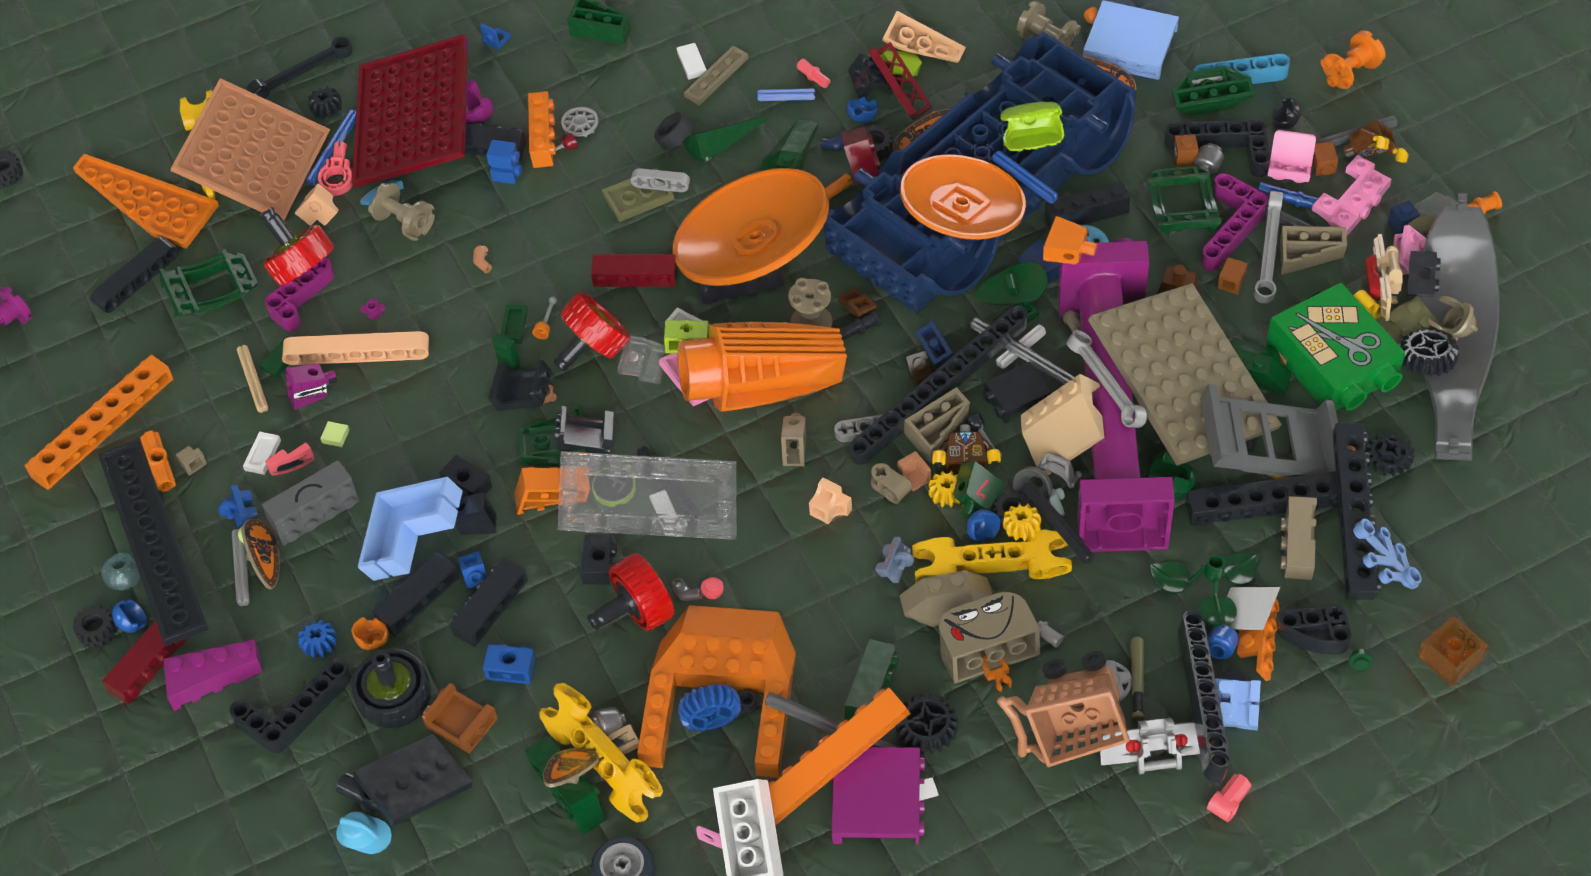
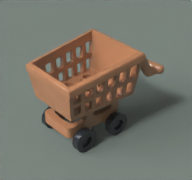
M1092 651L1085 654L1081 660L1085 670L1065 674L1067 668L1062 659H1053L1046 662L1042 670L1044 676L1049 679L1047 685L1035 687L1028 705L1017 696L1008 698L1001 696L997 699L999 706L1010 718L1017 735V753L1020 757H1025L1027 753L1032 752L1041 762L1046 763L1047 767H1051L1130 742L1125 718L1119 704L1120 692L1111 668L1104 666L1106 659L1103 652ZM1011 705H1014L1021 714L1028 717L1038 745H1027L1026 732L1018 713ZM1109 724V728L1103 729L1102 725ZM1097 727V731L1091 732V728ZM1081 730H1085L1084 735H1080ZM1074 732V737L1068 739V734ZM1116 732H1122V735L1115 736ZM1110 734L1109 739L1103 740V736ZM1062 735V741L1056 742L1057 736ZM1098 738L1097 743L1091 744V739ZM1085 741V746L1079 748V743ZM1073 745V750L1066 752L1067 746ZM1061 748L1060 754L1054 756L1055 749Z

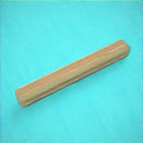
M239 346L237 352L257 411L262 413L267 411L269 407L248 346Z

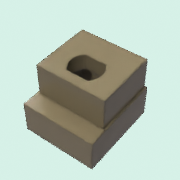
M188 446L176 454L179 464L189 476L207 464L199 448L193 450Z

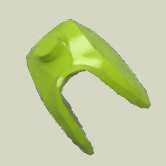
M1033 102L1005 109L1000 115L1002 121H1008V128L1003 137L1004 146L1010 151H1023L1024 149L1036 150L1047 145L1055 146L1057 143H1061L1064 138V129L1059 116L1062 115L1060 106L1055 102Z

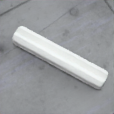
M1040 324L1035 326L1018 342L1030 348L1046 334L1045 328ZM1006 350L996 359L997 366L1005 369L1018 356Z

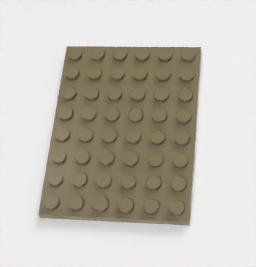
M1193 283L1091 315L1088 319L1139 405L1145 408L1147 418L1176 465L1210 454L1200 400L1207 391L1208 384L1217 385L1219 397L1268 403ZM1240 411L1245 441L1263 435L1259 414ZM1267 415L1270 432L1277 430L1282 425L1277 416Z

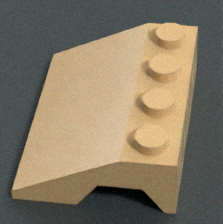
M1079 374L1021 414L1022 434L1036 467L1040 465L1042 458L1047 453L1071 461L1104 439L1103 416L1095 408L1092 401V392L1100 387V383ZM1044 470V472H1045L1047 475H1049V474L1052 473V472H1050V471H1045V470Z

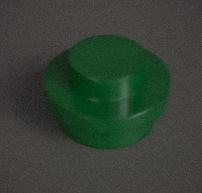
M1357 649L1352 652L1349 664L1356 670H1366L1372 666L1373 657L1369 651Z

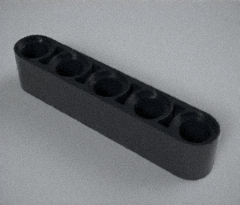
M158 237L92 292L90 301L105 313H111L155 277L160 269H164L172 263L179 255V248L165 237Z

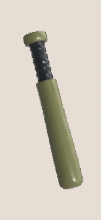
M1133 637L1130 640L1132 695L1134 698V712L1131 714V720L1138 723V721H1145L1146 717L1143 713L1142 697L1144 695V640L1141 637Z

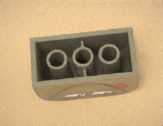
M1000 592L984 596L969 603H963L945 612L940 619L941 658L954 684L985 674V670L982 667L984 662L982 657L984 656L987 657L988 660L985 662L990 671L1002 667L999 661L1004 658L1007 665H1011L1040 655V628L1026 601L1015 593Z

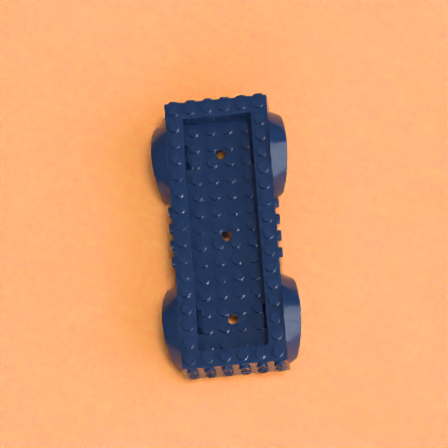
M1045 32L1038 36L1029 37L1012 61L997 53V56L995 55L992 59V64L1003 71L991 83L974 94L966 90L964 92L965 98L904 149L892 152L878 172V177H873L863 168H860L855 173L854 179L866 187L844 206L836 210H832L829 207L828 216L824 223L826 250L840 258L844 264L853 267L861 276L867 277L875 286L881 287L890 297L902 302L907 309H911L916 313L921 311L938 295H958L968 291L983 277L995 256L998 242L1006 235L1011 234L1013 230L994 238L964 239L942 234L925 226L909 213L901 199L900 185L907 169L922 159L938 155H962L991 163L1008 173L1023 190L1026 199L1025 213L1021 220V223H1023L1028 215L1040 208L1045 199L995 163L992 156L997 151L1003 152L1055 192L1074 175L1096 174L1109 167L1116 160L1129 138L1135 113V89ZM1033 102H1055L1060 106L1062 115L1059 116L1064 129V138L1061 143H1057L1055 146L1047 145L1036 150L1024 149L1023 151H1010L1004 146L1003 137L1008 128V121H1002L1000 115L1005 109Z

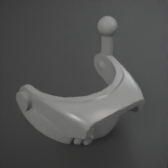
M1050 453L1045 454L1040 465L1037 466V468L1043 471H1050L1061 476L1068 483L1069 489L1074 488L1078 478L1082 477L1080 471H1076L1074 474L1073 466L1069 460Z

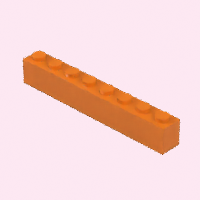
M890 688L882 689L873 697L874 700L867 706L864 704L859 707L853 718L849 721L844 720L837 726L835 733L831 736L826 735L818 742V747L813 751L805 752L800 757V762L794 767L792 765L787 767L781 773L782 777L777 781L768 783L775 826L910 714L905 705Z

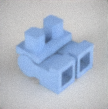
M1215 679L1224 727L1258 730L1261 681Z

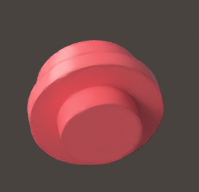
M707 578L701 584L702 594L708 599H716L723 593V583L718 578Z

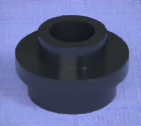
M745 690L739 694L741 712L751 713L758 708L759 699L755 693ZM749 701L751 704L745 705L744 702Z

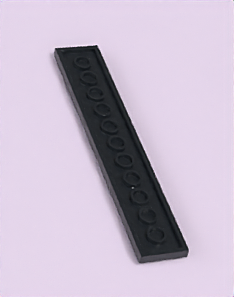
M140 439L99 453L98 456L164 645L167 646L209 630Z

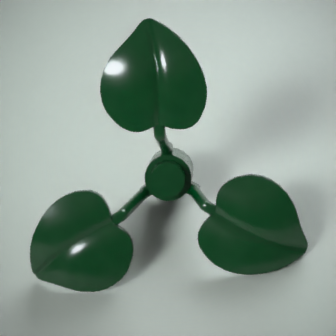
M1239 553L1224 557L1211 555L1207 558L1206 565L1202 564L1200 569L1191 578H1189L1190 572L1188 568L1176 561L1151 563L1150 572L1156 585L1168 593L1183 592L1185 583L1191 584L1204 572L1206 578L1214 582L1213 599H1203L1199 604L1198 612L1203 616L1204 621L1212 626L1223 625L1222 627H1225L1224 625L1230 627L1235 621L1237 608L1229 597H1217L1218 581L1221 577H1227L1228 581L1235 585L1250 583L1255 575L1256 554Z

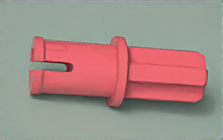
M801 59L798 62L797 69L804 73L809 81L813 80L823 88L828 87L831 81L820 72L818 67H814L806 59Z

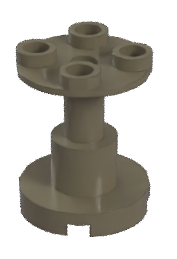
M1038 1L1031 2L1028 5L1031 8L1028 12L1024 10L1019 18L1017 31L1020 33L1018 36L1027 40L1035 34L1039 35L1045 32L1065 46L1073 49V41L1080 32L1081 26L1076 21L1070 20L1060 29L1053 25L1051 19L1045 17L1046 8L1044 4Z
M394 183L381 184L377 189L373 202L368 207L372 217L381 221L394 213L397 220L402 223V233L405 237L412 241L419 240L418 236L421 234L425 236L435 219V215L432 214V209L435 210L434 206L426 201H419L413 206L409 203L402 205L399 203L400 189L398 185Z
M799 278L796 280V284L791 287L788 295L791 306L797 310L791 317V323L833 328L832 316L825 309L831 300L828 283L817 279Z

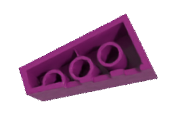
M255 639L164 659L167 698L174 711L182 708L181 705L190 701L194 703L201 700L203 695L213 691L214 693L219 692L226 685L231 683L237 684L263 672L261 654Z

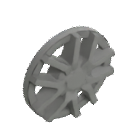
M576 107L563 115L561 124L566 134L572 133L574 137H587L588 134L595 133L594 130L597 128L599 121L596 112L592 109Z

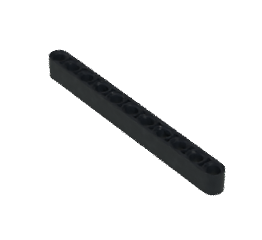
M1022 306L1010 308L854 438L850 444L852 461L859 465L870 461L904 432L905 419L958 387L1021 334L1027 326L1026 309ZM937 383H943L944 385H942V386H937V385H935V384H937ZM926 396V397H928V398H927V399H921L920 397ZM907 409L912 410L911 412H904ZM889 423H896V425H894V426H890V425H888V424H889ZM879 436L881 438L873 439L872 437ZM859 449L864 450V452L858 453L856 451Z

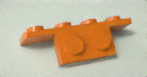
M1275 599L1263 630L1239 629L1237 654L1240 658L1257 656L1256 671L1265 681L1271 679V672L1274 669L1272 659L1273 652L1276 649L1274 639L1278 628L1276 622L1277 612H1279V602L1277 599Z

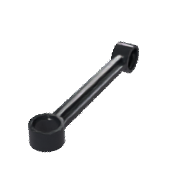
M337 37L332 41V47L264 82L261 79L251 81L247 86V91L266 99L270 90L334 57H349L353 52L351 41L347 37ZM341 46H347L346 48H343V49H337V48H339V47H341Z

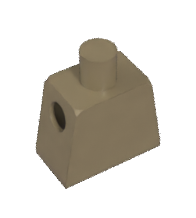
M793 413L783 418L781 433L783 466H805L806 418L799 413ZM797 441V449L790 447L791 442Z

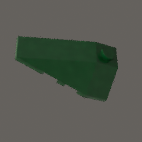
M798 119L763 159L759 172L779 168L802 170L816 133L818 122Z

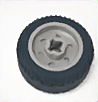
M619 836V838L615 837L604 842L596 850L591 862L592 876H656V867L653 855L647 845L633 837Z

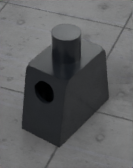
M481 492L461 497L459 507L456 508L458 513L455 527L462 535L496 533L497 514L485 493Z

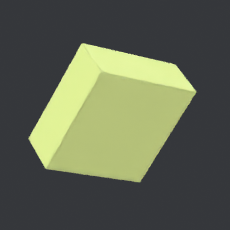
M328 421L320 438L321 442L342 447L348 435L349 427L345 424Z

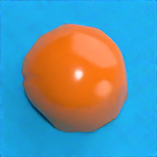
M362 617L353 624L351 629L355 643L363 650L381 648L387 642L389 636L386 624L377 618L367 620L365 617Z

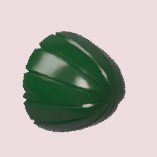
M1160 452L1159 455L1153 458L1154 460H1151L1152 464L1148 465L1146 470L1148 475H1145V478L1172 477L1175 501L1185 497L1187 491H1191L1195 486L1196 474L1194 469L1185 463L1176 465L1169 452Z

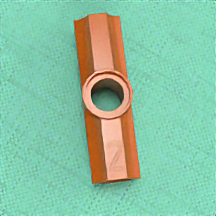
M153 430L145 432L140 437L158 491H171L176 486L159 433Z

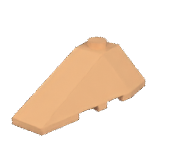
M898 11L895 13L882 39L886 43L891 42L899 50L955 63L960 61L966 48Z

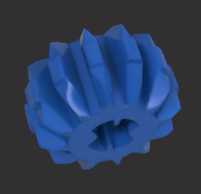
M311 620L310 626L303 625L304 631L298 632V645L306 656L311 655L313 659L317 655L324 658V653L326 652L332 654L331 647L337 646V634L329 622L325 624L322 620L317 624Z

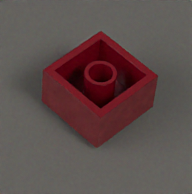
M865 127L841 134L853 177L860 168H863L873 177H878V170L881 169L877 152L874 151L875 147L871 133H866Z

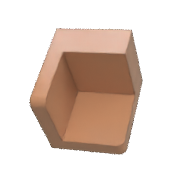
M916 451L898 461V473L905 476L911 482L912 491L930 482L931 469Z

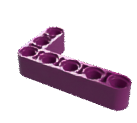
M1226 173L1216 176L1213 195L1216 199L1237 211L1203 248L1201 265L1207 271L1219 269L1265 217L1268 205L1267 195Z

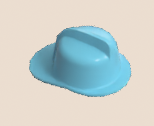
M355 811L347 814L344 818H340V824L336 831L337 840L341 845L368 854L379 853L386 849L392 837L391 829L386 822Z

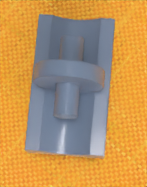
M894 537L891 544L884 546L883 556L886 559L884 562L878 563L875 569L881 577H888L893 583H898L904 568L912 566L914 562L913 556L910 555L911 549L901 542L900 537Z

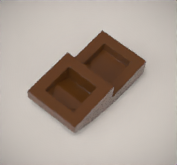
M856 287L838 296V302L848 312L858 317L877 308L866 293L861 294Z

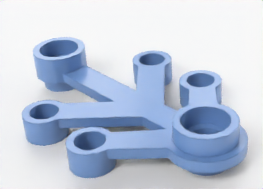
M1362 519L1357 522L1353 528L1355 536L1359 539H1366L1381 554L1375 555L1373 552H1369L1363 556L1364 564L1368 568H1372L1375 565L1393 567L1397 572H1392L1388 568L1379 572V579L1384 584H1388L1391 581H1399L1409 589L1417 588L1422 578L1416 568L1410 567L1405 547L1401 543L1392 545L1391 535L1387 528L1381 527L1375 531L1373 524L1368 519Z

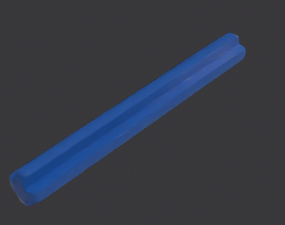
M351 109L346 114L306 180L309 185L316 186L318 184L320 170L326 165V160H330L333 157L334 143L339 142L338 147H340V142H344L355 124L356 110Z

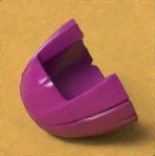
M468 81L466 123L482 124L493 115L494 104L489 98L481 97L475 81Z

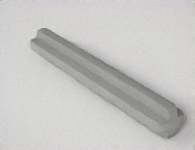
M234 529L232 531L236 602L238 606L242 607L250 603L246 549L244 543L238 537L239 529Z

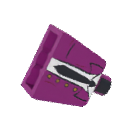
M317 363L287 368V395L294 410L324 399L327 396L326 386L337 383L335 372L332 370L323 373L320 365Z

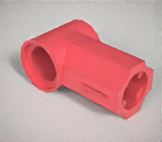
M1234 774L1221 792L1217 791L1213 795L1207 810L1224 821L1229 822L1235 815L1239 803L1251 789L1252 784L1243 775Z

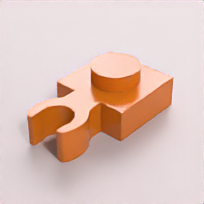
M982 657L984 660L982 667L985 670L984 675L988 681L995 679L996 688L999 692H1002L1001 683H1007L1008 687L1011 688L1012 680L1006 675L1009 674V667L1004 658L999 660L1002 664L1001 668L990 671L985 662L988 660L987 657Z

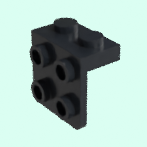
M859 54L850 65L848 71L858 98H866L874 86L892 89L871 55Z

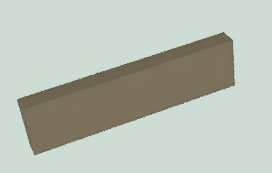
M732 46L684 92V97L700 106L748 59V53Z

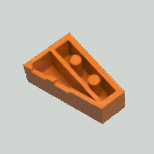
M522 468L514 492L517 515L524 514V510L533 508L542 511L545 510L544 506L558 504V507L586 503L590 492L587 468Z

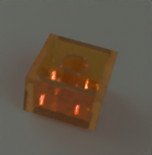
M1452 616L1421 643L1417 657L1453 687L1484 661L1489 645L1457 618Z

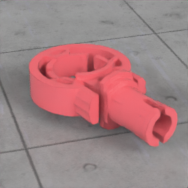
M339 142L334 143L333 157L330 160H326V165L318 174L319 184L334 196L348 192L353 185L350 161L345 159L347 144L344 142H340V147H338ZM338 174L344 176V183L329 184L327 182L330 176Z

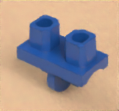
M238 485L231 486L232 495L229 499L225 498L222 500L223 503L218 507V511L221 516H227L228 519L234 518L239 529L247 520L257 519L256 507H244V505H251L252 503L250 490L239 491Z

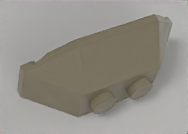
M965 570L921 579L899 596L904 617L912 618L933 627L939 625L941 617L948 610L958 607L963 603H969L993 594L987 577Z

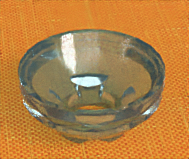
M126 552L117 553L105 561L102 567V578L108 587L114 590H125L131 588L140 580L141 577L133 554ZM117 561L125 562L121 569L113 568Z

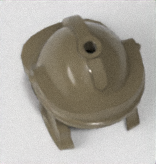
M1441 296L1439 301L1451 305L1453 308L1446 314L1443 326L1430 318L1428 323L1440 331H1444L1445 335L1451 334V338L1456 339V341L1459 338L1476 333L1478 328L1476 327L1473 306L1467 302L1461 303L1449 296Z

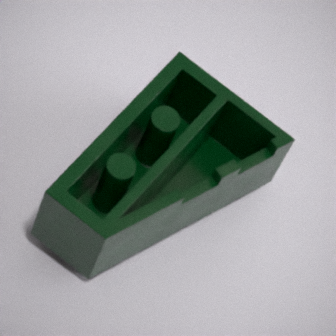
M576 0L567 19L570 36L625 45L631 32L629 16L610 6L605 7L599 4L598 0Z

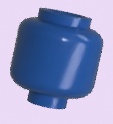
M1215 626L1207 637L1210 655L1216 659L1231 657L1239 643L1237 632L1229 626Z

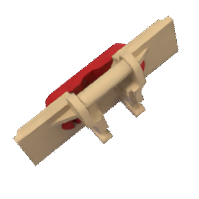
M1378 234V237L1374 239L1373 255L1365 259V270L1369 295L1379 300L1381 316L1385 318V321H1389L1391 304L1398 303L1397 297L1391 296V294H1398L1401 291L1403 283L1402 270L1399 268L1398 248L1396 246H1389L1385 251L1382 234Z

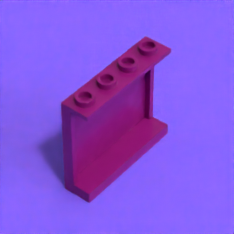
M870 747L834 777L833 844H842L843 837L916 838V845H919V836H924V821H920V814H924V800L919 801L920 784H924L925 778H920V771H925V757H920V748Z

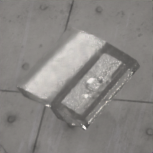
M630 335V340L622 351L617 368L618 374L639 376L640 382L660 384L664 370L659 365V359L669 355V353H665V346L660 343Z

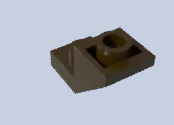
M922 350L904 356L910 379L914 388H916L933 373L927 352Z

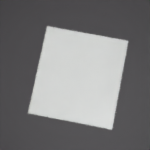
M1231 587L1227 597L1235 603L1237 614L1234 623L1230 627L1242 630H1263L1280 587Z

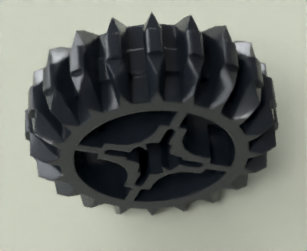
M1427 328L1424 331L1417 329L1416 333L1410 332L1409 335L1404 336L1399 345L1405 351L1402 366H1406L1407 371L1413 370L1414 374L1420 373L1422 377L1424 375L1432 377L1434 374L1441 376L1442 372L1448 373L1449 370L1454 369L1459 358V348L1456 339L1451 338V334L1445 335L1444 331L1437 332L1436 329L1433 331Z
M921 693L920 699L912 696L911 703L907 701L903 703L910 714L895 726V730L898 733L899 740L904 741L905 748L909 746L911 748H920L922 755L925 753V750H929L933 755L934 749L942 752L943 745L949 747L951 740H955L956 732L958 731V716L955 715V709L950 707L948 700L942 702L941 696L933 699L932 693L929 695V698H924V695ZM925 718L927 723H929V729L927 728V724H925Z

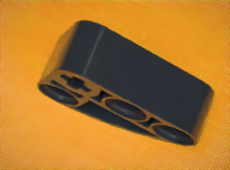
M1326 605L1286 610L1279 617L1277 628L1279 636L1301 649L1320 654H1342L1349 648L1352 634L1346 611L1342 606Z

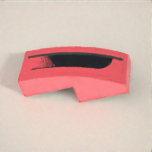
M305 442L289 454L282 449L267 459L265 463L269 473L274 476L297 470L315 459L311 448Z

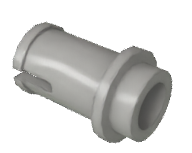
M1039 621L1037 624L1040 628V637L1057 648L1064 636L1049 627L1048 622Z

